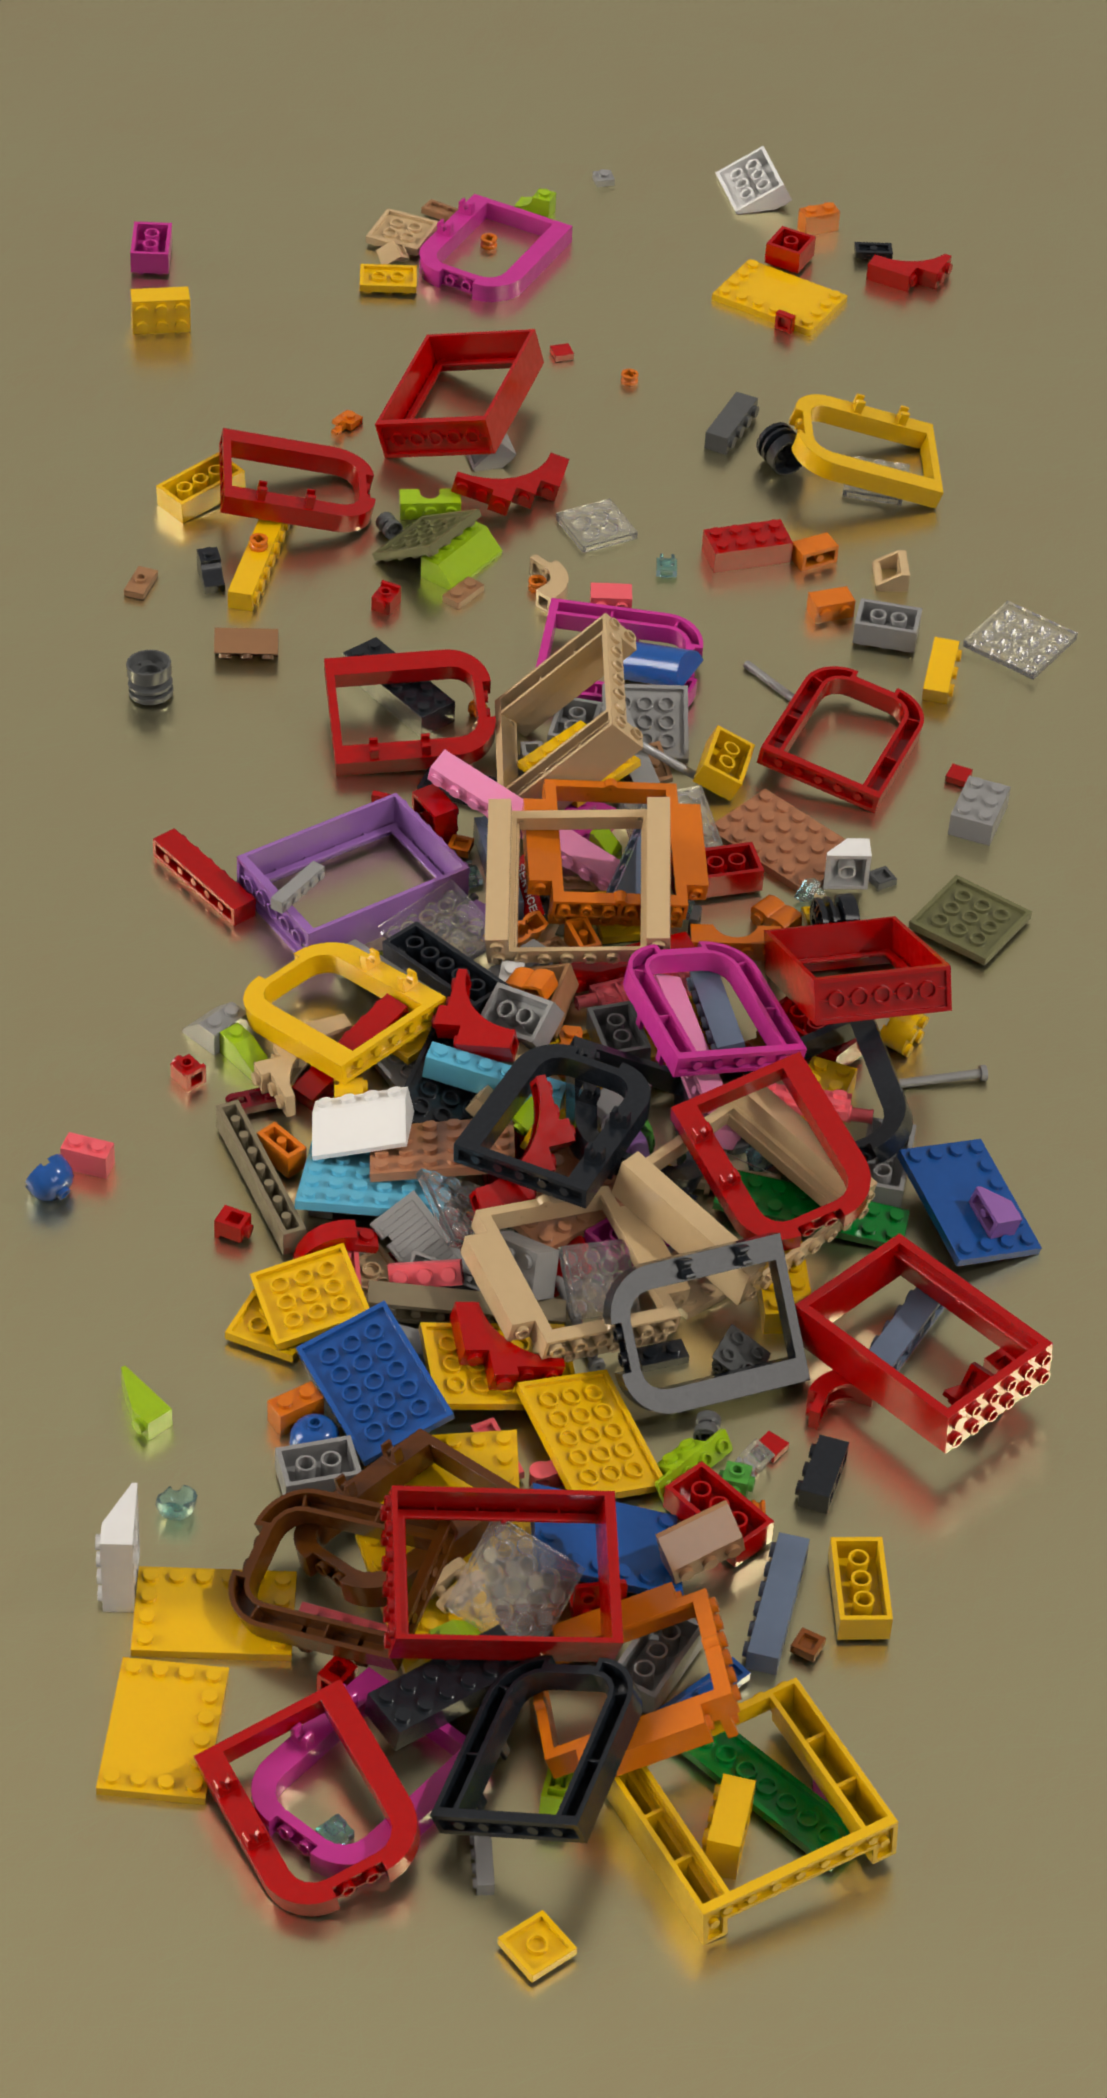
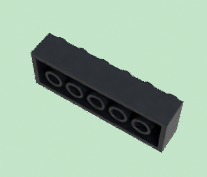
M375 637L343 652V657L390 654L395 652ZM431 681L359 686L420 737L421 734L432 733L455 721V701Z
M417 921L382 941L384 958L406 972L408 968L414 970L417 973L418 980L444 995L446 1000L451 995L452 979L456 978L458 969H467L471 980L470 1002L480 1015L497 982L509 986V984Z
M499 1624L479 1634L508 1636ZM432 1659L369 1692L364 1713L392 1748L397 1751L481 1706L492 1683L507 1669L522 1661Z

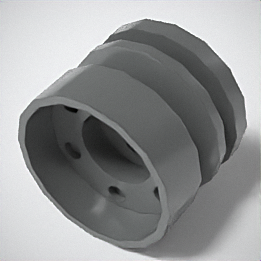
M143 650L132 654L127 659L129 696L133 701L143 705H155L167 701L173 695L172 665L169 655L158 650Z

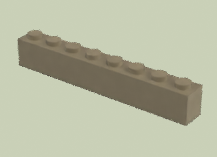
M239 1100L216 1105V1127L282 1254L286 1255L295 1252L299 1241L306 1235V1227Z
M369 1280L366 1300L369 1308L385 1300L397 1322L420 1324V1322L451 1323L450 1314L455 1302H479L487 1320L490 1323H497L481 1291ZM555 1298L537 1300L549 1324L566 1323V1300Z

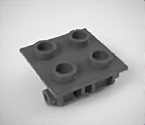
M731 1324L711 1357L714 1359L712 1370L715 1373H721L726 1369L731 1371L763 1363L768 1360L771 1353Z

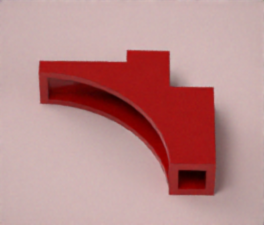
M458 969L456 978L452 979V992L447 997L446 1005H438L436 1014L432 1016V1028H435L437 1037L454 1039V1048L495 1061L514 1062L519 1046L515 1029L496 1025L485 1019L475 1010L470 1002L471 980L468 970Z
M479 1302L454 1303L450 1314V1322L459 1365H484L489 1390H513L516 1382L562 1376L566 1367L563 1358L541 1359L540 1355L526 1351L507 1341L487 1320Z

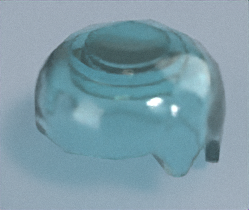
M183 1485L178 1491L173 1490L169 1486L163 1493L158 1494L155 1505L164 1518L182 1521L192 1515L198 1495L194 1489L187 1485Z

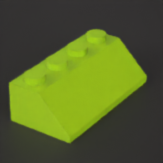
M475 521L476 523L473 526L463 530V534L451 539L449 545L438 549L439 552L431 557L423 555L421 557V577L450 590L468 576L473 578L502 554V549L487 526Z

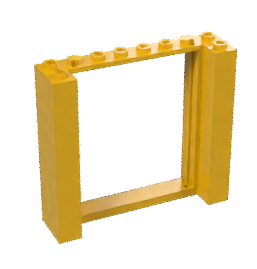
M796 1677L789 1681H782L776 1687L765 1692H758L752 1698L738 1703L740 1723H737L736 1726L771 1710L772 1721L851 1834L729 1891L648 1769V1766L615 1777L606 1797L703 1946L728 1934V1918L865 1853L873 1865L896 1854L897 1819ZM720 1720L714 1722L715 1729L711 1730L712 1736L725 1731Z

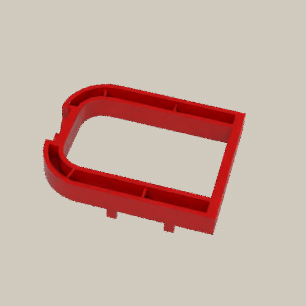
M227 428L222 429L219 442L221 513L333 532H354L363 529L369 524L376 499L370 498V494H368L371 489L374 473L369 464L358 455L327 445ZM232 458L342 477L352 484L355 503L338 504L316 500V490L309 488L305 498L267 492L268 482L259 480L257 490L232 486Z
M444 649L324 658V674L336 777L427 770L444 750L470 765L483 758L491 749L495 739L496 716H491L490 707L486 708L485 703H488V694L491 691V679L485 666L474 656L458 650ZM454 679L466 683L472 690L477 726L468 735L430 739V733L421 734V740L378 743V737L369 738V744L342 745L336 688Z
M829 666L814 670L804 679L762 744L757 763L875 814L919 740L924 724L923 710L919 703L905 691L897 688L895 692H892L857 677L859 671L854 669ZM841 694L888 713L899 723L898 728L863 784L788 753L818 704L825 696Z
M800 1051L671 1107L670 1120L733 1227L743 1239L771 1232L780 1233L784 1251L800 1247L801 1236L807 1237L823 1226H832L837 1220L845 1227L855 1221L863 1212L868 1201L871 1184L869 1165ZM781 1080L846 1187L845 1193L837 1200L784 1222L773 1221L761 1213L743 1184L738 1170L733 1167L714 1135L712 1126L703 1116L707 1112Z
M341 1679L194 1755L200 1774L268 1896L278 1906L288 1912L302 1916H321L333 1913L340 1909L338 1898L350 1896L357 1888L366 1883L376 1882L383 1874H386L390 1882L395 1880L406 1871L417 1854L420 1844V1827L414 1804ZM325 1713L392 1829L391 1837L386 1845L375 1854L328 1879L319 1882H304L296 1878L288 1869L233 1771L230 1762L291 1731V1728L298 1722L304 1724Z

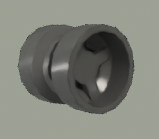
M384 512L376 519V527L389 540L403 530L402 524L390 512Z
M711 1410L699 1412L696 1417L693 1438L706 1441L721 1427L720 1415Z

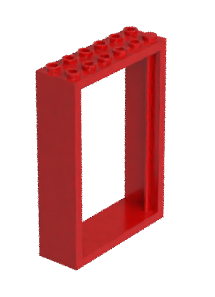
M536 330L427 334L375 423L384 457L404 458L495 454L544 364ZM510 368L484 416L415 419L441 372Z
M896 916L764 930L765 974L815 1026L952 1011L951 965ZM891 963L896 968L815 977L811 973V971Z
M900 1233L795 1304L804 1348L945 1454L952 1448H957L970 1435H975L985 1424L993 1422L1003 1411L1011 1409L1018 1400L1027 1397L1032 1390L1039 1385L1045 1384L1050 1378V1366L1053 1357V1343ZM902 1276L1010 1354L1015 1360L947 1408L833 1322L890 1282Z
M391 1486L389 1494L384 1496V1505H381L380 1521L385 1522L384 1530L381 1531V1547H385V1556H382L381 1568L382 1572H386V1581H383L382 1596L387 1597V1607L384 1606L383 1623H388L387 1632L384 1633V1649H388L389 1658L524 1661L537 1656L552 1655L554 1661L598 1662L599 1658L615 1660L624 1643L615 1491ZM405 1519L501 1521V1525H505L506 1522L595 1524L601 1637L409 1634Z

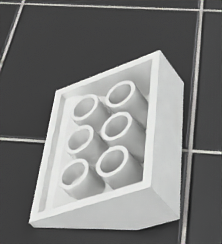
M764 146L716 172L736 214L776 210L792 201Z
M395 1086L388 1090H369L363 1094L356 1095L349 1093L342 1097H324L315 1101L312 1112L313 1161L406 1147L414 1115L408 1087L401 1088Z
M132 1483L102 1522L101 1534H96L95 1550H100L96 1552V1567H101L97 1568V1584H102L98 1585L97 1599L102 1601L103 1612L134 1613L140 1556L138 1483Z

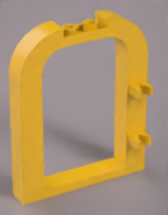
M858 393L853 402L821 394L806 395L797 401L789 419V425L795 426L797 430L796 439L791 448L796 459L806 469L827 480L937 508L944 492L933 424L909 418V407L901 405L897 414L865 406V395ZM812 421L918 448L921 453L924 476L826 450L814 438Z
M327 942L314 944L298 950L294 953V961L266 979L261 976L256 977L247 986L243 1001L248 1024L254 1032L345 1085L432 1026L433 1014H436L438 1005H446V997L418 982L417 973L414 970L408 968L406 975L382 962L379 951L372 947L369 949L370 954L350 944ZM335 973L380 998L388 993L408 1007L409 1013L352 1051L272 1005V1003L315 975Z

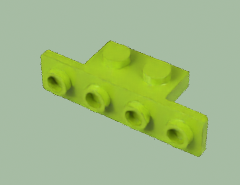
M719 1429L706 1441L692 1438L684 1439L679 1443L678 1447L662 1457V1460L657 1465L663 1476L655 1482L662 1503L664 1501L666 1485L701 1461L712 1468L733 1450L726 1429Z

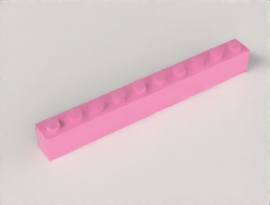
M444 750L430 767L427 779L432 784L443 788L452 797L462 800L471 809L479 811L487 818L488 799H511L512 811H522L523 799L447 750ZM520 830V838H521V839H523V832H522V830ZM559 830L562 866L577 873L583 880H590L599 890L607 891L620 860L573 830Z
M655 974V980L696 1051L710 1050L681 978L678 976ZM719 1074L681 1077L689 1099L723 1085ZM714 1110L703 1114V1116L706 1117L707 1115H709V1114H710L711 1112H713ZM727 1124L714 1133L721 1147L726 1150H733L741 1139Z

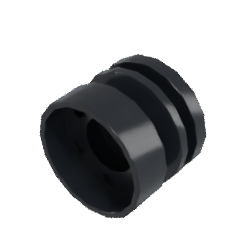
M783 422L773 423L766 427L757 440L756 449L758 454L777 474L786 476L798 471L803 465L796 459L791 448L797 433L787 423Z
M851 893L836 895L833 902L829 896H824L822 899L817 897L811 900V925L860 920L858 905L854 895Z

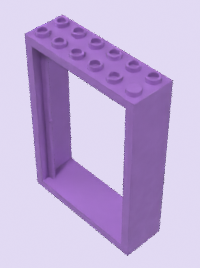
M397 793L237 856V882L255 897L258 914L294 953L305 947L327 942L347 944L356 939L362 944H367L405 928L416 921H422L464 903L468 898V891L470 889V868L468 864L463 862L456 852L444 842L443 838L439 837L432 830V827L426 824L420 815L408 805L407 801L402 799ZM391 834L435 877L430 881L316 928H313L293 905L283 914L271 909V897L279 891L272 884L273 882L302 871L312 861L320 864Z

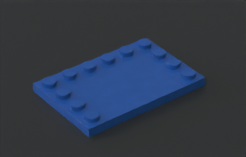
M981 1139L899 1150L897 1157L956 1266L1037 1255L1040 1253L1041 1245ZM981 1186L1012 1201L1022 1218L1014 1235L989 1238L969 1204V1200L976 1187Z
M385 1300L296 1347L298 1355L346 1436L351 1435L355 1451L365 1467L383 1456L381 1444L388 1439L391 1440L393 1447H395L419 1428L429 1433L455 1419L454 1413Z
M532 1483V1485L529 1488L563 1490L536 1483ZM616 1502L620 1579H624L627 1582V1592L639 1594L672 1582L676 1592L681 1590L683 1595L682 1582L675 1585L661 1560L655 1534L678 1524L677 1515ZM530 1522L533 1571L586 1583L598 1582L595 1524Z

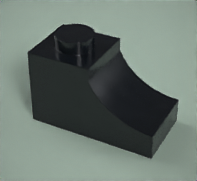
M206 547L197 549V570L205 594L224 592L225 582L218 548Z

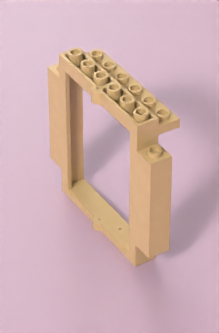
M602 1186L586 1209L543 1194L533 1200L476 1210L471 1225L475 1234L465 1236L460 1253L506 1340H522L530 1337L534 1344L532 1353L540 1355L541 1359L563 1358L564 1362H570L584 1357L617 1352L620 1349L619 1344L615 1342L613 1337L615 1325L604 1324L603 1318L602 1320L552 1329L499 1229L603 1210L633 1265L672 1256L662 1237L626 1206H619L609 1186ZM687 1281L648 1290L657 1308L631 1314L636 1348L643 1345L661 1343L666 1341L669 1334L676 1332L681 1318L677 1308L686 1305L691 1290Z

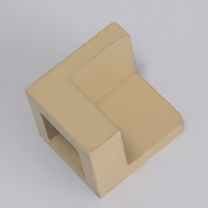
M392 240L376 250L381 264L390 265L395 261L404 262L410 259L402 241Z

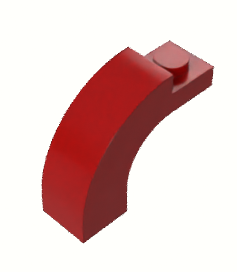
M355 1220L328 1222L312 1229L299 1241L293 1258L296 1259L344 1243L347 1251L377 1253L379 1248L377 1233L371 1228L356 1227Z
M834 1370L829 1371L818 1377L808 1389L805 1413L806 1416H809L808 1427L817 1430L826 1410L835 1403L851 1401L871 1407L874 1400Z

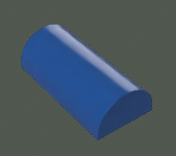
M636 641L637 650L623 660L624 680L654 685H684L703 662V658L695 650Z

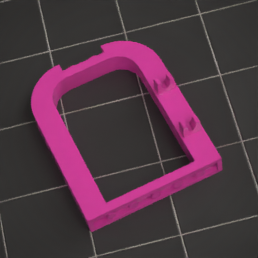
M473 194L467 201L464 197L459 201L458 210L445 223L444 219L438 221L437 231L420 248L419 272L422 278L429 284L437 288L443 284L470 293L473 300L482 302L507 301L523 293L572 242L573 226ZM486 218L541 236L500 276L483 277L442 263Z
M551 598L536 667L550 657L556 628L582 632L604 613L612 618H616L625 629L631 630L635 634L637 642L640 639L676 645L678 648L695 650L703 657V638L694 624L678 615ZM695 672L684 684V686H688V707L696 696L697 678H694ZM595 682L576 698L602 702V683L605 682Z
M699 941L698 946L694 948L660 950L658 945H648L636 950L630 956L623 986L637 1012L636 1025L640 1030L645 1026L658 1049L656 1054L658 1064L663 1065L665 1062L673 1077L756 1071L799 1051L805 1057L807 1048L757 965L741 951L717 942ZM689 971H710L721 975L732 986L767 1046L696 1051L653 975Z
M368 1667L349 1685L346 1686L344 1684L365 1719L367 1715L364 1713L368 1693L390 1681ZM323 1713L303 1725L298 1722L291 1728L290 1737L261 1762L252 1779L251 1803L270 1837L275 1832H278L282 1839L290 1841L297 1846L303 1855L310 1856V1869L330 1878L382 1849L391 1837L392 1828L385 1818L358 1842L346 1845L336 1844L322 1837L278 1802L277 1799L290 1785L341 1741L327 1716ZM449 1723L425 1736L453 1756L409 1796L416 1810L420 1836L434 1824L430 1816L466 1738L464 1734Z

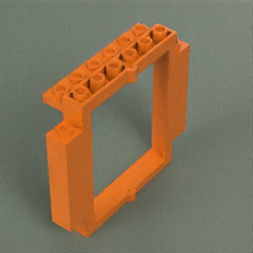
M613 778L606 779L605 781L544 779L542 799H523L522 811L558 810L557 801L647 804V797H670L671 855L675 895H671V928H682L683 920H686L688 911V900H706L709 882L700 804H679L677 785L675 783L617 782ZM522 830L527 895H549L548 924L562 925L565 924V920L584 917L588 918L591 925L614 926V924H619L626 927L641 926V894L626 893L623 890H618L614 893L564 891L559 830Z
M672 1582L621 1600L624 1643L696 1618L714 1690L640 1716L615 1777L714 1742L711 1730L715 1729L714 1722L717 1720L721 1721L728 1739L739 1735L736 1724L740 1723L738 1701L742 1700L737 1684H733L738 1681L733 1667H729V1665L733 1664L728 1648L725 1649V1647L729 1646L724 1631L720 1632V1630L724 1629L720 1614H716L720 1612L715 1596L710 1598L706 1588L683 1596L681 1590L676 1592ZM600 1608L552 1625L554 1637H601ZM555 1661L556 1664L571 1663L569 1661ZM549 1691L538 1693L533 1696V1704L537 1714L544 1757L554 1779L575 1772L591 1734L559 1745Z

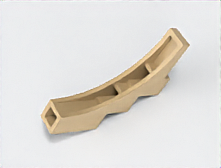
M345 1013L305 1023L336 1042L342 1038L347 1030L352 1028V1024ZM273 1044V1054H271L270 1059L254 1062V1072L251 1073L254 1086L260 1088L262 1094L269 1092L271 1096H274L278 1108H282L285 1115L289 1117L296 1115L295 1095L292 1086L300 1073L310 1064Z

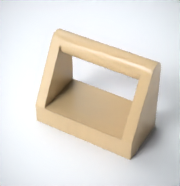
M897 550L872 562L877 591L908 592L910 572L906 550ZM881 569H896L897 575L883 580Z

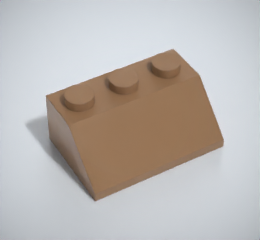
M215 627L214 654L219 655V659H231V656H240V659L251 660L253 656H261L262 660H274V656L278 657V629Z
M726 1500L655 1534L661 1560L675 1585L692 1579L694 1575L704 1570L713 1569L718 1563L728 1558H735L745 1550L743 1536Z

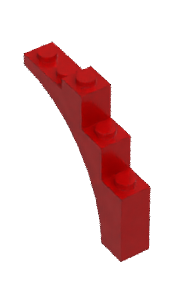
M550 453L547 460L538 469L525 475L504 479L472 476L457 471L451 492L488 504L487 510L506 516L511 502L531 509L535 495L555 502L570 459Z
M546 1074L536 1076L530 1082L534 1120L529 1142L519 1160L554 1172L556 1170V1158L550 1151L569 1147L576 1141V1131L574 1126L570 1124L569 1118L559 1119L560 1110L552 1097L553 1088L550 1081H547ZM499 1178L493 1183L474 1189L469 1194V1198L475 1215L476 1210L536 1199L537 1191Z

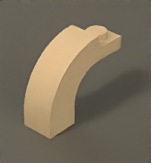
M536 554L531 556L529 574L542 575L547 579V583L536 590L535 606L548 614L551 598L567 600L568 573L565 567L557 560L549 563Z

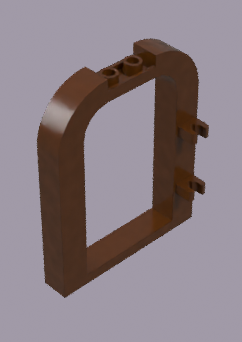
M419 1428L395 1447H393L390 1439L382 1443L381 1450L383 1456L347 1481L343 1473L334 1479L336 1490L333 1493L381 1503L384 1501V1496L389 1494L392 1485L404 1486L434 1463L475 1488H519ZM452 1520L459 1533L444 1567L458 1557L465 1558L511 1522L501 1525V1521ZM315 1524L296 1526L294 1531L296 1552L303 1571L309 1577H313L317 1573L322 1577H328L342 1589L344 1600L351 1604L373 1608L387 1606V1597L382 1596L383 1581H386V1572H382V1570L362 1572L323 1548L332 1538L342 1532L341 1530ZM414 1548L406 1554L408 1594L427 1550Z
M307 1488L288 1492L265 1507L254 1523L260 1534L254 1540L250 1556L243 1564V1571L232 1570L229 1580L228 1594L231 1605L245 1627L261 1638L296 1646L301 1652L311 1654L312 1651L353 1660L358 1666L367 1668L368 1665H373L398 1672L404 1659L389 1658L388 1649H384L385 1631L265 1603L258 1600L257 1597L261 1582L280 1541L292 1528L302 1524H315L381 1540V1531L384 1530L385 1522L380 1521V1508L384 1504L320 1489ZM405 1519L406 1546L427 1550L408 1594L409 1634H415L459 1532L452 1520Z

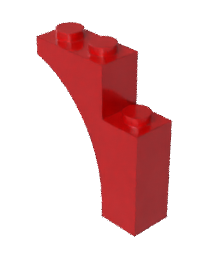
M943 254L929 260L901 261L875 255L868 263L866 280L904 292H908L915 284L935 290L940 283L944 282L947 274L951 273L953 264H951L952 256Z

